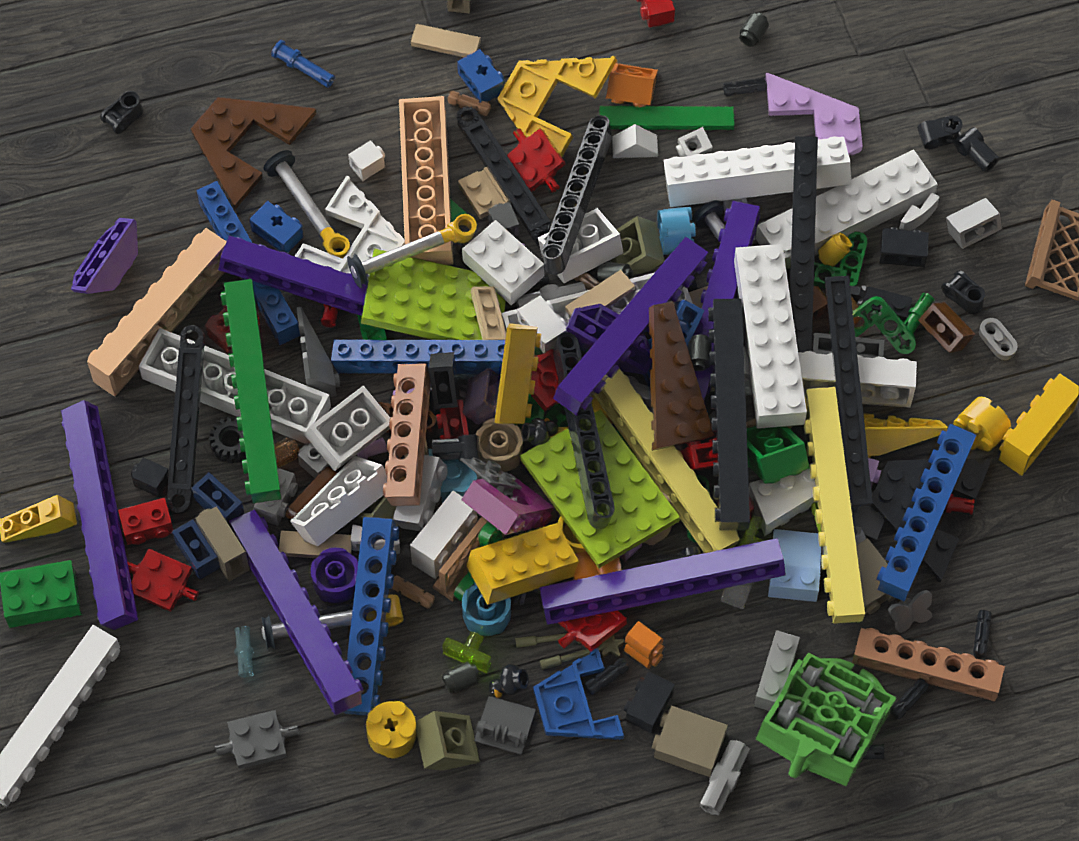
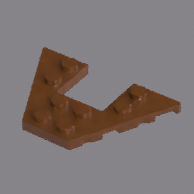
M217 97L192 126L191 133L198 142L202 153L207 158L216 178L220 181L223 190L229 197L233 208L237 209L263 178L262 172L229 152L253 124L291 145L317 113L315 108Z

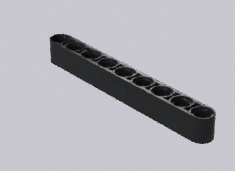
M598 115L589 121L545 241L542 256L546 272L549 274L557 275L562 273L566 269L612 140L610 123L606 116Z
M570 332L561 333L553 348V358L559 385L582 359L578 339ZM592 402L586 410L582 408L577 415L564 407L588 521L592 527L604 529L608 526L615 507Z

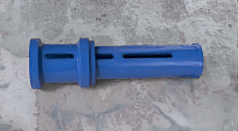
M283 40L278 41L271 53L273 58H279L284 61L289 68L299 69L323 84L326 88L333 84L331 79L335 80V76L304 58L298 49L290 48Z

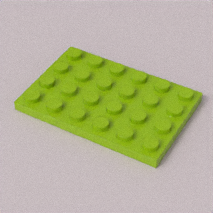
M374 249L372 257H375L387 251ZM410 257L369 274L361 324L432 340H482L471 289L472 287L490 286L474 271ZM496 292L502 314L505 310L506 300Z
M600 409L594 413L615 507L614 514L606 528L596 529L588 521L569 428L553 436L545 444L538 445L520 455V459L598 568L680 521V516Z

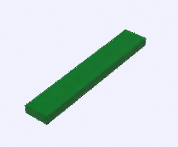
M600 106L599 110L600 115L606 116L609 119L611 129H627L636 124L644 129L697 130L701 127L704 130H734V107Z

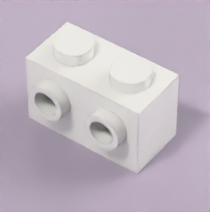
M541 295L517 310L518 322L521 325L538 327L537 333L542 334L540 349L543 353H546L551 348L553 349L558 336L561 333L567 332L566 321L563 318H558L553 305L549 301L545 302Z

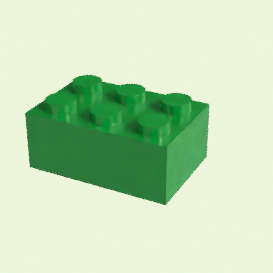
M756 425L746 429L748 466L765 484L776 483L784 477L799 475L802 471L810 469L804 442L787 426L757 428Z
M71 560L0 573L4 617L9 628L81 615L76 572Z

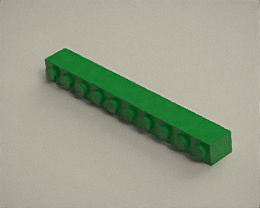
M252 279L225 282V292H221L222 306L227 305L228 312H224L223 316L225 326L230 327V333H226L228 347H232L233 353L229 354L230 368L235 367L236 373L231 375L233 389H238V395L234 396L236 410L240 409L241 416L237 417L238 431H243L244 438H239L241 452H246V459L242 460L244 474L249 475V481H245L247 496H252L253 504L281 500Z

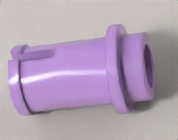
M384 439L375 440L359 452L357 456L368 460L370 456L386 453L387 447Z

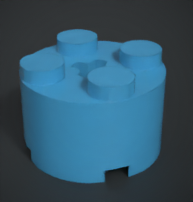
M691 207L658 210L657 226L660 232L659 239L663 255H670L685 237L694 242V239H691V237L696 236L695 224L690 223V220H692Z
M474 583L472 587L465 591L462 598L463 619L468 630L482 636L502 633L511 618V599L507 598L487 605L479 588Z

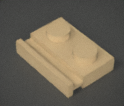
M487 167L480 172L477 171L458 180V186L480 219L488 216V209L494 205L509 202Z

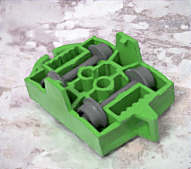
M808 653L803 660L799 659L791 670L781 694L764 719L756 740L791 761L789 770L791 777L797 778L804 771L809 770L847 786L889 716L896 697L887 693L878 679L867 670L862 668L858 675L852 672L854 664L849 661L837 658H818Z

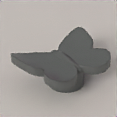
M928 590L919 592L913 599L906 598L905 601L901 600L899 603L889 607L888 612L896 622L895 628L899 633L908 630L914 621L923 623L931 619L932 613L928 607L932 603V594Z

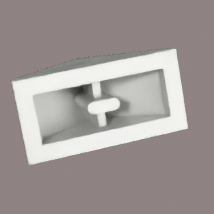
M636 124L612 136L613 158L658 157L657 135Z

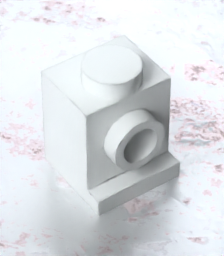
M703 127L678 138L679 145L676 146L680 157H688L695 154L703 155L712 151V145ZM689 144H695L697 149L694 151L688 148Z

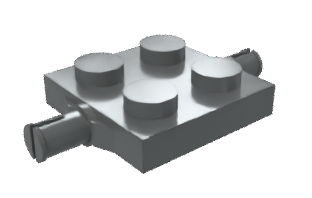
M273 710L227 722L230 732L229 743L215 745L217 756L232 752L240 770L287 758L284 747L285 738L299 735L297 725L282 728L278 722L276 711Z

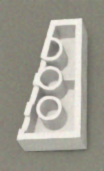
M354 456L290 521L303 540L319 546L382 497L383 485L387 483L384 467L381 464Z
M810 469L802 471L799 475L784 477L776 483L765 484L762 480L749 483V496L754 502V512L764 536L771 533L779 525L782 526L789 522L797 514L807 511L813 502H818L813 500L812 489L816 485L815 479L810 477Z

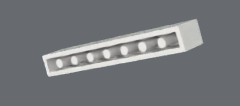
M92 625L0 754V804L8 807L10 802H14L21 792L20 788L25 781L28 782L35 773L34 768L39 761L45 760L51 744L60 739L66 723L72 721L76 716L78 706L82 701H86L89 698L93 685L96 681H100L106 672L105 668L110 661L113 662L118 657L120 646L117 638Z

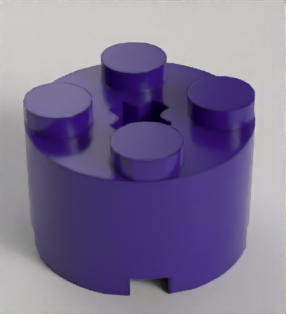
M333 547L323 550L314 559L311 565L312 582L315 592L322 601L342 603L354 598L358 561L355 556L343 548Z

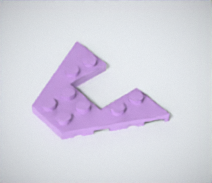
M766 73L769 116L813 114L815 137H818V140L830 137H844L848 155H855L862 151L858 107Z

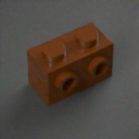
M945 302L933 303L918 320L949 353L962 351L976 335Z

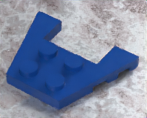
M598 648L582 659H577L571 666L561 672H556L533 687L546 735L624 739L618 715L596 721L592 720L580 677L596 674L604 670Z

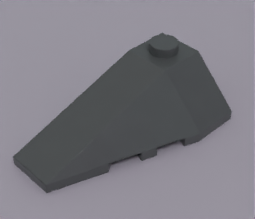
M297 307L306 385L329 394V397L337 396L336 388L340 387L339 374H334L333 365L302 307Z

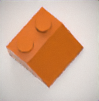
M616 63L609 74L606 98L618 104H623L626 101L632 102L637 107L650 105L653 99L658 70Z

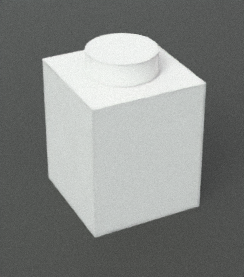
M370 140L349 154L350 167L364 181L385 168V154L380 146L376 147Z

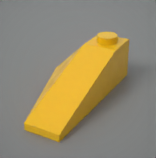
M863 414L868 458L939 436L942 430L947 432L948 429L940 420L910 418L909 422H906L903 419L896 418V416H888L887 420L874 418V414Z

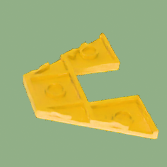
M611 56V58L602 59L587 57L582 60L567 58L561 59V61H519L497 100L516 127L522 129L526 137L532 135L539 128L543 129L561 157H563L573 139V135L539 119L540 112L558 81L596 99L617 59Z

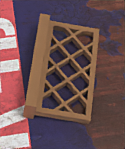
M1051 200L1044 210L1025 286L1032 289L1038 286L1079 301V272L1075 273L1070 263L1076 260L1079 262V251L1075 246L1079 242V238L1072 241L1067 233V230L1075 228L1079 235V213L1059 207L1060 202ZM1060 215L1068 217L1072 224L1063 227L1059 220ZM1060 233L1067 242L1061 246L1054 239ZM1070 247L1075 257L1067 260L1062 250ZM1053 253H1057L1062 261L1055 266L1049 258ZM1065 266L1070 274L1069 277L1064 279L1061 278L1057 271L1058 268ZM1052 272L1057 282L1052 284L1044 281L1045 274ZM1073 279L1078 287L1077 292L1069 290L1065 282Z
M483 517L480 518L439 570V579L433 585L436 591L452 602L456 599L454 591L457 585L469 572L467 563L471 550L480 547L478 536L482 527L488 522Z

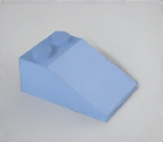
M774 529L773 539L778 538L784 558L786 576L769 579L768 597L816 602L819 592L821 547L819 546L818 533Z

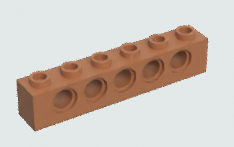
M398 364L397 373L394 374L393 379L396 390L395 395H392L391 399L394 411L393 417H390L389 427L392 432L391 439H388L387 442L389 461L385 463L387 483L383 485V495L391 506H420L431 386L429 369L426 364ZM414 388L411 393H407L409 389ZM412 410L410 414L405 415L407 411ZM406 432H410L407 437H403ZM404 454H408L405 459H400ZM406 476L405 480L398 482L401 477Z
M861 628L852 661L853 664L913 680L922 678L928 684L995 701L997 698L1005 667L999 665L994 660L983 661L976 659L971 654L953 653L945 647L934 648L922 641L912 642L904 640L899 635H885L873 628ZM880 646L885 648L887 652L879 653L875 648ZM906 653L910 656V659H902L899 654ZM929 659L933 661L934 665L928 666L924 664L923 660ZM947 666H955L958 672L949 671ZM978 672L982 678L976 679L971 673Z

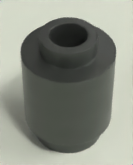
M761 13L750 14L740 30L739 39L741 42L751 47L759 43L769 27L767 17Z
M606 262L599 266L597 277L599 282H603L619 270H622L629 279H632L633 270L629 264Z
M694 335L688 343V352L694 371H704L711 366L709 363V352L712 351V343H709V337L706 335Z
M468 661L446 670V673L442 675L443 682L449 693L453 691L457 693L477 684V678L480 677L476 665H470Z

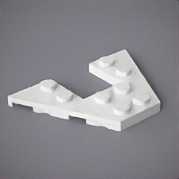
M346 176L325 208L326 215L362 228L361 232L343 259L304 243L295 257L308 259L319 265L330 266L344 273H351L347 262L348 256L353 258L355 253L362 262L372 258L374 249L390 251L405 245V240L399 233L395 232L394 227L389 221L387 222L380 215V211L374 204L365 198V194L357 189L351 182L350 177Z

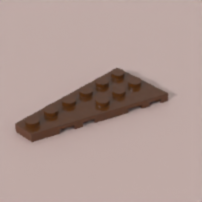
M672 301L649 307V335L652 337L650 358L653 369L650 371L651 407L654 413V420L651 421V430H654L652 451L704 440L714 436L674 303Z

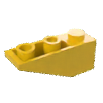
M55 495L0 519L1 542L6 543L57 533L76 525L74 503L59 495Z

